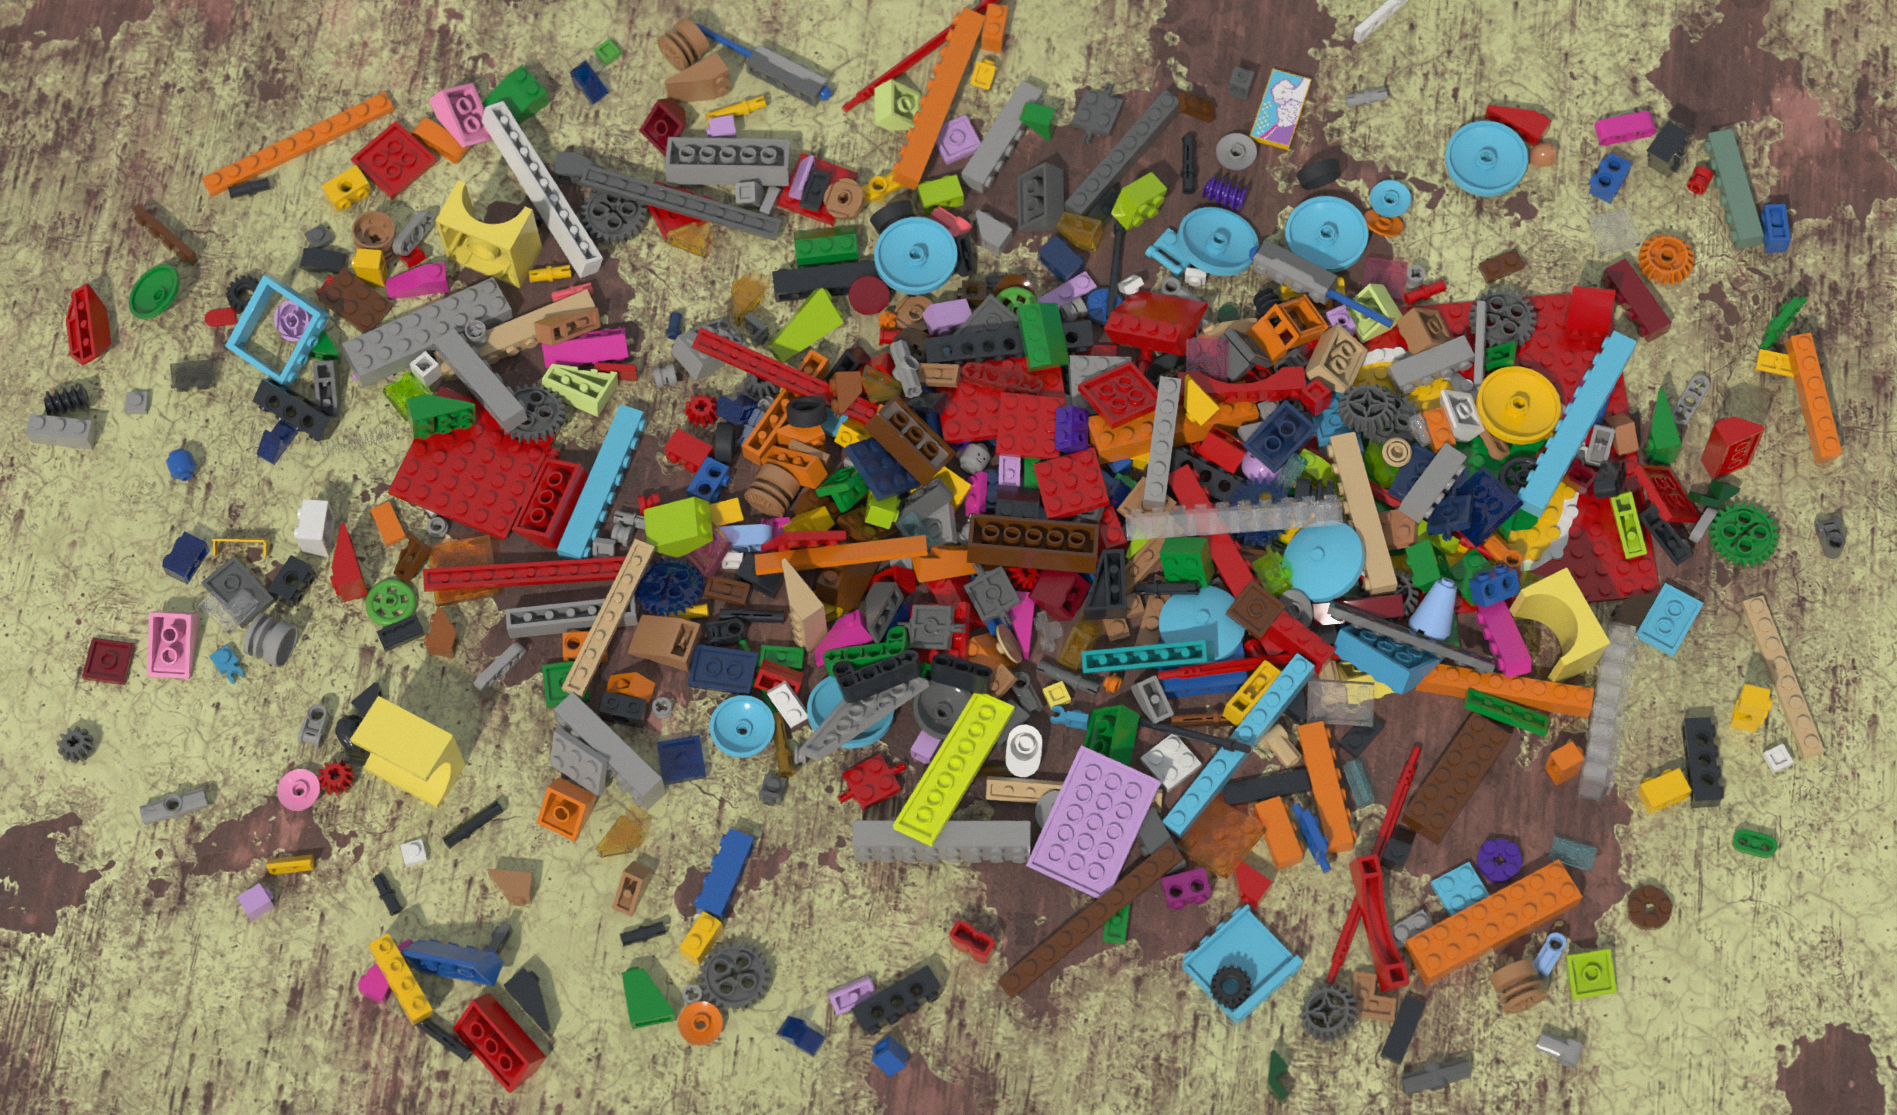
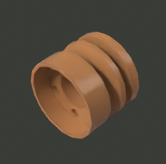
M682 18L672 27L673 32L667 30L664 35L657 39V45L664 57L680 72L688 68V66H692L695 63L694 58L700 59L710 51V45L704 34L687 18Z
M381 211L365 212L356 218L352 225L355 251L357 252V248L382 250L385 262L391 261L396 255L393 251V242L396 238L393 220Z
M763 464L755 476L756 481H753L750 484V488L745 492V499L759 512L772 518H782L785 510L789 507L788 501H792L800 490V484L784 469L772 464Z
M1532 959L1509 964L1497 970L1489 977L1496 993L1506 992L1499 998L1500 1004H1505L1503 1006L1505 1014L1526 1011L1548 997L1546 989H1541L1543 982L1539 980L1532 981L1538 976V971Z

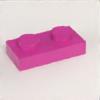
M980 471L968 477L967 482L973 485V487L967 494L966 516L970 513L982 514L986 512L988 473Z

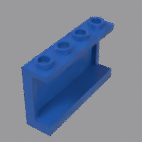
M1241 643L1236 652L1223 661L1244 659L1243 644ZM1179 666L1160 667L1158 671L1178 669ZM1241 671L1186 679L1171 678L1159 681L1167 699L1237 692L1247 681V672Z

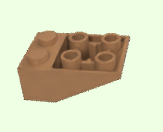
M641 615L627 654L688 672L694 657L696 644H699L702 636L701 625L682 618Z

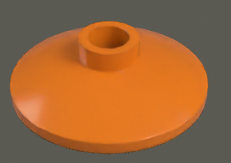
M1374 209L1365 213L1364 218L1367 227L1378 235L1395 237L1403 232L1404 225L1398 217H1384L1375 212Z
M703 1001L689 1004L683 1009L678 1019V1029L681 1036L693 1045L701 1046L713 1042L720 1035L723 1027L720 1011L711 1003ZM701 1022L705 1024L703 1029L697 1028V1025Z

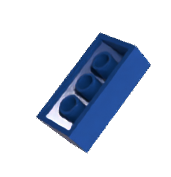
M420 939L401 950V955L420 973L495 986L504 963L494 950H478L470 945L460 947L453 942L443 944L435 939H429V941Z

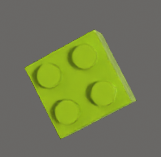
M1150 172L1122 188L1111 214L1126 230L1134 226L1139 227L1146 219H1153L1159 213L1158 209L1165 200L1164 196L1167 188Z

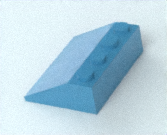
M1352 625L1340 629L1334 644L1335 654L1339 655L1340 659L1350 662L1359 671L1368 673L1375 681L1384 683L1393 692L1401 695L1413 690L1443 660L1433 655L1431 651H1419L1413 648V645L1406 642L1400 644L1393 641L1392 637L1386 635L1377 636L1370 629L1364 627L1363 629H1358Z

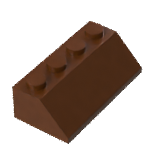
M897 394L864 426L869 434L923 486L956 454Z
M846 532L847 539L839 542V545L858 542ZM880 561L824 567L816 582V597L821 602L851 612L856 611Z

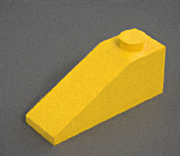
M1264 660L1226 704L1222 716L1238 727L1281 674V671Z

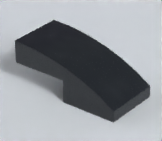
M304 248L299 268L317 273L323 270L338 274L344 267L346 254L326 249Z

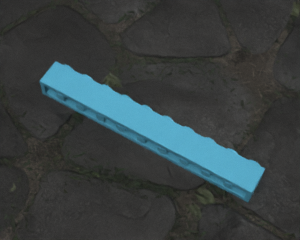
M1614 331L1611 337L1607 336L1602 344V348H1604L1602 353L1596 354L1592 362L1594 364L1593 369L1587 370L1583 381H1585L1583 387L1578 386L1573 396L1576 398L1574 403L1569 402L1564 412L1566 414L1565 419H1560L1555 428V431H1557L1554 437L1550 436L1545 446L1548 448L1545 454L1541 453L1536 461L1538 467L1535 471H1530L1526 479L1529 483L1526 488L1521 487L1517 495L1519 499L1518 508L1538 518L1542 517L1632 356L1637 341L1617 331Z
M1297 653L1229 738L1251 745L1252 752L1313 676L1315 665ZM1222 747L1162 821L1167 831L1181 841L1250 753L1247 754L1236 750L1231 752L1224 750Z

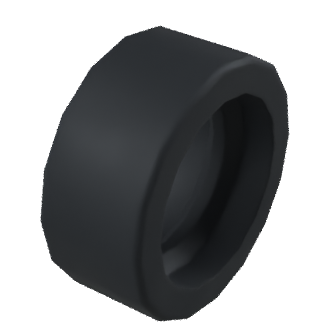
M804 396L787 403V421L794 427H815L827 420L826 402L820 397Z
M718 422L715 435V460L732 463L736 444L735 423Z

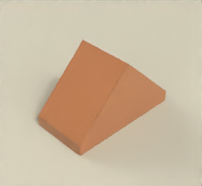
M1624 413L1603 419L1605 426L1616 428L1612 443L1618 457L1639 450L1634 421Z

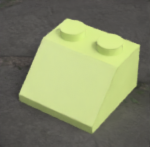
M892 79L876 87L875 124L887 130H909L910 127L914 128L915 123L912 120L916 111H921V106L919 105L921 93Z
M1368 284L1353 300L1393 320L1391 328L1346 306L1347 312L1356 325L1355 333L1361 342H1366L1391 330L1397 324L1396 321L1403 317L1382 284Z

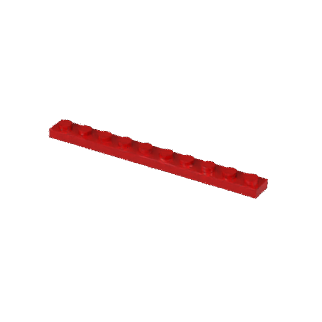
M702 327L699 328L691 348L802 397H820L826 402V407L831 409L833 392H830L829 383ZM858 397L843 415L866 424L876 414L878 405Z
M626 556L423 569L424 592L615 580Z

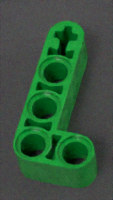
M896 626L888 631L886 643L831 649L824 653L823 661L829 676L835 678L832 671L835 663L848 661L854 671L911 650L909 648V637L904 627Z

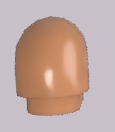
M1550 142L1534 146L1529 153V162L1535 167H1548L1551 164H1555V144L1551 145Z

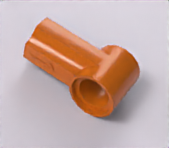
M1498 534L1490 537L1484 544V547L1499 564H1506L1508 567L1516 569L1518 575L1523 560L1521 553L1513 550ZM1509 561H1513V562H1515L1516 564H1515V565H1510L1508 562H1509Z

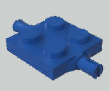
M1300 803L1293 805L1292 809L1297 816V821H1299L1298 828L1316 865L1320 864L1323 873L1331 871L1332 868L1326 856L1329 843L1324 834L1321 835L1318 829L1320 825L1315 815L1312 816L1309 810L1303 811Z

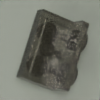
M213 359L170 364L172 378L170 386L171 389H177V392L190 391L189 387L197 386L198 390L210 389L211 384H216Z

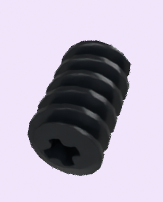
M1272 288L1259 291L1253 298V304L1256 306L1260 318L1275 303L1277 305L1282 304L1279 295L1274 293ZM1279 316L1268 319L1274 329L1282 321Z
M81 383L78 390L71 385L70 392L63 387L62 394H59L57 389H54L53 396H51L49 391H46L44 405L47 416H51V411L54 415H59L60 409L66 414L68 407L72 412H75L76 405L80 410L84 409L85 404L90 409L87 390Z

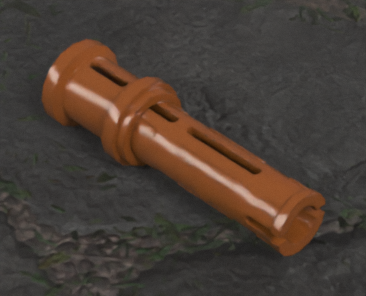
M1214 710L1212 713L1171 716V725L1181 728L1213 726L1215 729L1223 726L1237 728L1236 725L1222 716L1224 711Z

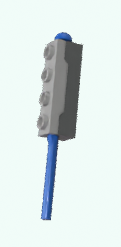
M698 23L696 24L704 36L747 57L746 69L748 74L815 108L820 100L827 101L831 98L832 90L828 87L827 79L822 74L814 73L806 66L792 62L787 56H780L774 53L769 47H763L758 44L755 51L749 50Z
M1267 239L1261 247L1254 246L1250 249L1249 257L1253 261L1254 269L1258 273L1272 277L1279 284L1284 283L1296 293L1306 294L1314 302H1320L1325 305L1329 298L1335 299L1388 328H1391L1393 325V320L1335 291L1338 286L1337 275Z

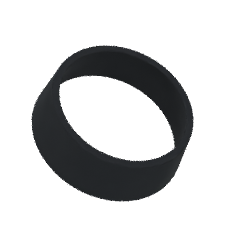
M1335 158L1325 159L1300 169L1296 173V177L1302 188L1306 190L1319 188L1340 178L1339 160Z
M902 200L888 204L876 211L871 216L870 222L877 233L881 235L894 222L915 217L911 202Z
M1167 353L1149 365L1145 377L1157 389L1159 381L1156 380L1167 369L1183 365L1179 372H1191V367L1186 354L1179 356ZM1177 373L1171 378H1177Z

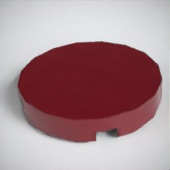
M877 275L859 276L852 282L848 292L850 305L862 315L878 314L885 309L889 302L890 293L888 285Z

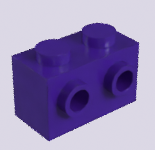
M1073 405L1056 408L1055 450L1072 454L1088 449V410Z

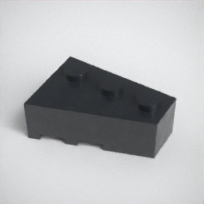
M1668 121L1646 150L1648 153V166L1670 178L1673 172L1677 173L1683 164L1681 161L1686 155L1685 150L1689 145L1687 141L1689 133Z
M1124 549L1102 550L1088 600L1085 604L1084 620L1127 618Z

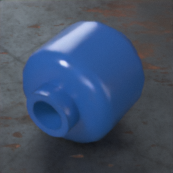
M176 449L169 453L166 465L171 477L181 479V481L191 479L193 477L192 474L197 470L192 453L184 449Z

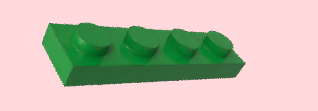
M1470 687L1465 692V709L1545 737L1548 732L1549 716Z

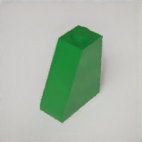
M631 967L626 969L625 972H621L632 1029L676 1021L674 1010L644 968Z

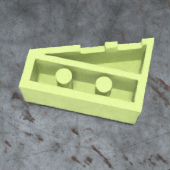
M551 364L542 378V384L544 385V390L551 387L552 393L558 392V398H562L564 403L599 417L618 387L617 372L608 374L600 373L596 369L585 371L578 370V367Z

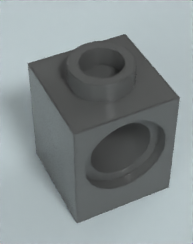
M1235 66L1229 81L1228 95L1247 101L1253 86L1254 72Z

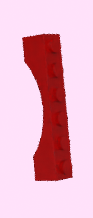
M1303 366L1282 367L1278 372L1266 379L1247 384H1230L1217 381L1199 371L1177 373V378L1181 379L1178 405H1184V385L1187 374L1216 403L1297 401L1301 399V390L1306 387Z
M1374 854L1357 857L1349 863V868L1380 991L1384 993L1403 989L1410 982L1405 962L1395 945L1388 924L1383 897V875L1378 856Z

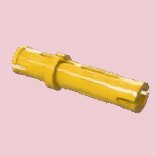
M763 95L749 100L743 99L740 103L705 113L709 125V119L729 115H733V117L743 114L749 115L750 112L766 108L767 106Z

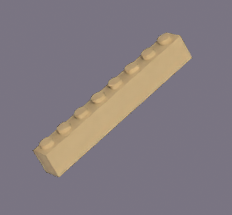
M586 289L487 330L488 342L485 346L476 349L482 361L485 359L490 365L495 364L502 358L514 356L519 351L526 348H534L539 344L536 339L534 322L552 315L592 308L595 305ZM437 351L433 352L445 382L458 379V376L438 355Z
M1355 432L1331 436L1326 449L1328 457H1332L1334 462L1331 465L1334 477L1337 476L1339 480L1337 483L1338 494L1343 495L1344 498L1342 502L1343 512L1349 516L1347 525L1359 535L1365 548L1364 588L1366 591L1369 590L1370 596L1395 593L1397 590V580Z

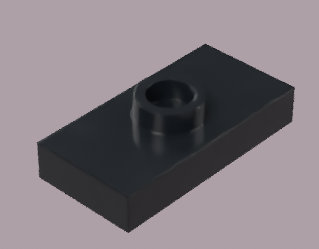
M417 615L377 631L385 652L425 636Z

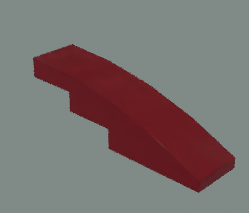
M1400 593L1332 600L1381 619L1404 616L1402 594ZM1331 601L1311 604L1314 625L1349 623L1345 620L1342 622L1336 621L1330 617L1331 615L1327 614Z

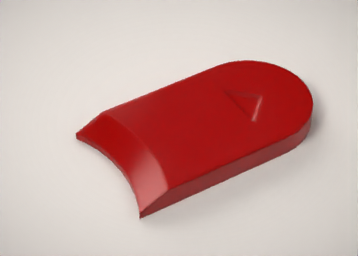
M232 308L210 310L205 314L204 320L211 327L237 324L235 319L236 310Z

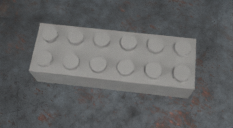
M668 137L665 161L667 184L735 185V183L755 181L761 186H789L791 166L790 139Z
M573 692L553 709L556 716L554 719L558 723L557 728H562L607 758L606 776L609 779L613 777L617 781V787L623 793L628 792L636 806L639 808L643 806L648 811L666 794L662 778Z

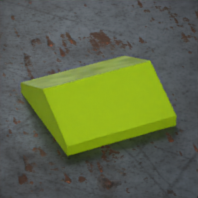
M1610 948L1566 955V975L1573 1000L1617 993Z

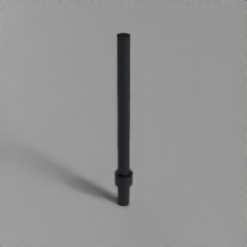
M1116 220L1113 229L1115 238L1106 319H1109L1112 311L1115 310L1123 235L1126 232V229L1118 220Z
M1139 717L1138 726L1220 746L1224 750L1231 752L1235 750L1247 754L1251 752V745L1237 742L1233 738L1227 737L1224 739L1161 722L1154 724L1150 719Z

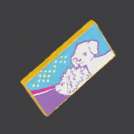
M1272 69L1250 138L1256 142L1289 150L1312 79Z

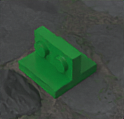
M855 466L837 469L815 491L818 497L832 495L838 509L842 513L848 511L869 489Z

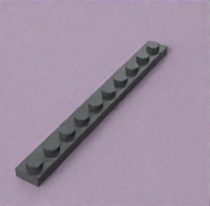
M586 164L580 180V185L773 241H776L782 225V220L588 164Z

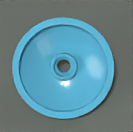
M734 696L723 701L715 709L710 719V734L714 744L720 751L735 758H748L759 754L770 744L775 732V721L771 710L764 702L752 696ZM743 729L747 730L746 734H740L739 732Z

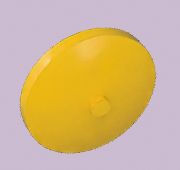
M1510 366L1492 372L1482 382L1476 397V408L1482 424L1495 437L1512 444H1532L1546 438L1555 428L1561 413L1560 398L1552 383L1540 373L1525 367Z

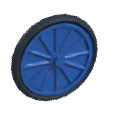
M1109 287L1094 288L1086 294L1083 300L1088 311L1087 318L1100 326H1105L1108 321L1106 319ZM1119 292L1116 295L1115 309L1124 301Z

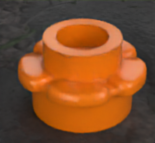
M891 311L881 313L878 317L879 327H883L884 330L893 329L896 326V320H898L896 314H893Z
M1114 673L1112 676L1108 675L1105 679L1104 687H1106L1107 693L1112 692L1116 694L1119 690L1122 678L1118 677L1117 673Z

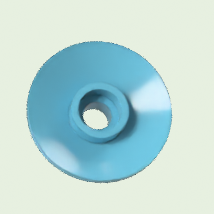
M1385 180L1376 184L1370 193L1372 208L1384 217H1398L1404 214L1411 203V195L1407 187L1394 180ZM1390 200V201H1392L1393 203H1392V204H1389V203H1387L1386 201Z

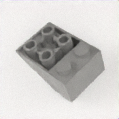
M724 317L701 326L708 331L749 348V345ZM700 327L678 335L671 350L673 356L695 381L712 375L727 364L691 348Z

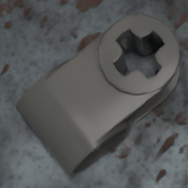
M1299 347L1295 348L1275 363L1273 374L1282 367L1303 366L1305 371L1310 360L1306 359Z
M1833 516L1831 519L1826 520L1815 519V532L1819 538L1824 555L1830 559L1838 558L1846 543L1839 517ZM1830 544H1836L1838 547H1832Z

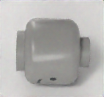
M982 443L967 445L960 456L961 468L971 475L984 471L991 459L988 448Z

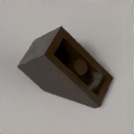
M1650 593L1625 599L1621 606L1616 605L1612 611L1613 621L1611 625L1634 637L1657 595Z

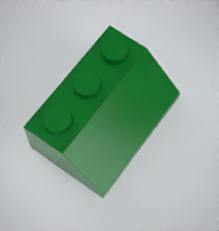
M854 225L793 232L797 269L802 266L818 267L822 264L837 265L842 262H859Z
M1034 303L1018 306L1016 313L1028 372L1070 365L1058 303Z
M1124 705L1091 710L1084 747L1130 767L1140 714Z

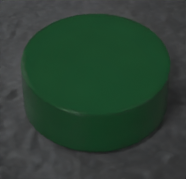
M1232 305L1220 307L1217 314L1219 323L1238 320V310Z

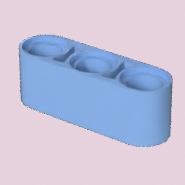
M766 524L716 527L713 529L712 551L716 553L730 550L738 551L739 553L761 552L760 545L772 540L773 527Z

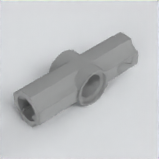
M899 340L893 342L890 345V350L896 367L892 373L901 382L905 397L913 398L919 396L922 393L916 372L920 367L919 363L911 356L906 341Z
M201 788L180 795L169 794L163 800L140 806V814L144 825H148L169 818L180 819L187 813L208 808L209 802L205 789ZM173 804H179L176 809L170 810Z

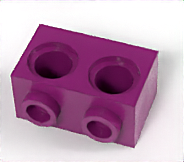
M1204 867L1161 878V888L1167 909L1180 910L1188 904L1195 903L1200 905L1206 903L1211 898V889ZM1199 884L1203 889L1201 891H1194L1191 887ZM1172 890H1179L1182 894L1174 897L1170 892Z

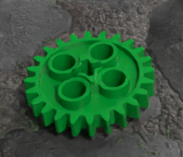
M1734 502L1732 509L1726 505L1724 511L1719 510L1717 516L1714 517L1713 523L1709 526L1711 531H1709L1708 537L1712 538L1709 545H1716L1713 553L1720 552L1719 559L1727 558L1725 564L1733 561L1734 568L1737 567L1738 563L1742 565L1743 569H1745L1747 564L1754 568L1755 562L1761 566L1763 559L1768 561L1770 555L1774 554L1775 548H1777L1779 543L1776 541L1779 534L1775 533L1778 526L1772 525L1775 520L1774 518L1767 519L1768 511L1763 514L1761 513V506L1755 510L1753 503L1746 507L1745 502H1742L1741 507H1738L1736 502ZM1739 519L1746 520L1747 524L1741 523ZM1753 524H1757L1752 529H1750L1748 535H1744ZM1724 532L1731 533L1733 537H1727ZM1754 534H1761L1763 538H1757ZM1740 535L1743 536L1734 547L1730 546L1738 540ZM1739 547H1746L1749 551L1744 552Z

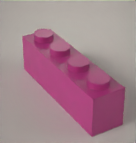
M625 327L587 332L554 346L542 343L545 368H549L551 364L578 367L582 366L583 363H603L605 360L617 362L628 358Z
M1500 601L1486 608L1478 605V612L1475 613L1478 625L1483 627L1484 639L1490 642L1491 654L1496 655L1499 671H1503L1506 678L1530 673L1531 656L1505 601Z

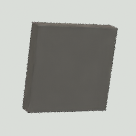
M1233 328L1226 330L1225 334L1249 362L1265 368H1269L1272 365L1271 359L1249 334Z

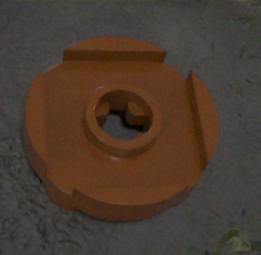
M1653 885L1638 888L1631 894L1627 902L1628 918L1633 925L1641 930L1661 929L1669 921L1673 909V904L1668 895ZM1645 904H1652L1655 912H1645Z

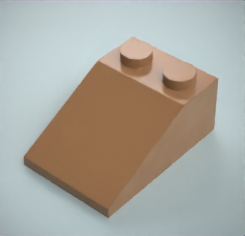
M717 52L664 81L667 98H673L677 103L715 100L726 96L732 90L729 69Z

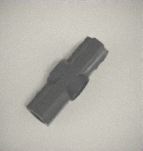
M1466 1058L1444 1064L1438 1062L1427 1065L1423 1070L1401 1075L1400 1080L1403 1092L1407 1096L1425 1090L1436 1091L1443 1089L1450 1083L1471 1078L1468 1061Z

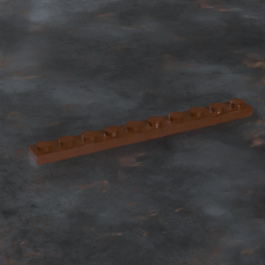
M1168 841L997 981L998 984L1013 1000L1183 861V857Z

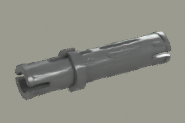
M1042 659L1037 665L1036 673L1057 681H1063V683L1072 686L1076 691L1079 689L1093 696L1098 694L1100 689L1098 687L1101 684L1084 678L1083 674L1079 673L1077 675Z

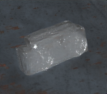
M1047 612L1037 613V618H1033L1036 631L1040 630L1042 637L1039 638L1042 650L1046 649L1047 653L1056 651L1057 645L1054 640L1062 638L1063 635L1061 623L1058 621L1049 623Z

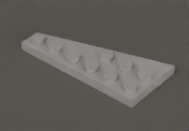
M918 677L855 703H847L843 699L800 748L801 754L817 761L822 760L928 688V680Z

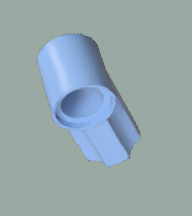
M1550 934L1533 961L1538 971V976L1547 978L1559 957L1563 954L1566 939L1562 934ZM1556 941L1561 945V948L1553 949L1549 943Z

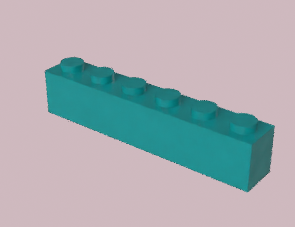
M1211 640L1082 651L1083 673L1089 674L1215 663L1214 642Z

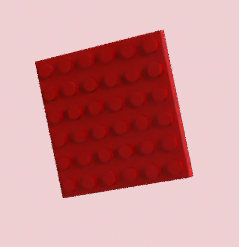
M440 386L436 396L475 404V425L468 429L459 428L451 430L447 434H434L426 439H414L388 490V494L506 541L521 510L523 498L531 482L534 483L546 456L544 452L551 448L556 438V432H554V437L547 435V441L539 438L537 444L534 439H531L529 444H527V439H523L521 443L518 437L512 440L511 433L505 435L504 429H500L498 422L479 401Z

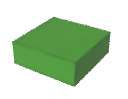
M610 38L593 49L597 57L606 66L622 55V51Z

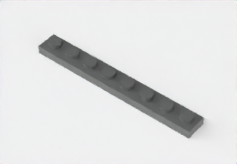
M1334 601L1330 602L1327 614L1331 615L1330 617L1336 621L1342 622L1345 620L1350 622L1355 628L1363 629L1364 627L1370 629L1377 636L1386 635L1392 637L1393 641L1400 644L1406 642L1413 645V648L1419 651H1431L1438 658L1445 659L1447 657L1453 659L1458 665L1475 667L1476 671L1483 674L1487 672L1493 673L1496 663L1495 659L1442 640L1426 637L1423 633Z

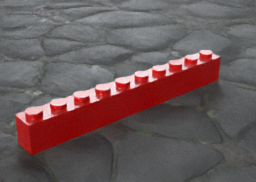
M1186 464L1170 473L1168 485L1198 537L1208 539L1212 561L1232 596L1237 599L1251 580L1263 588L1259 578L1252 576L1250 570L1253 568L1248 559L1241 557L1239 552L1242 549L1237 540L1232 541L1229 534L1232 532L1226 522L1222 523L1218 516L1221 513L1216 504L1211 505L1208 500L1211 496L1205 486L1201 487L1197 481L1200 477L1196 469H1190L1189 465ZM1269 629L1259 640L1267 655L1289 653L1267 637Z

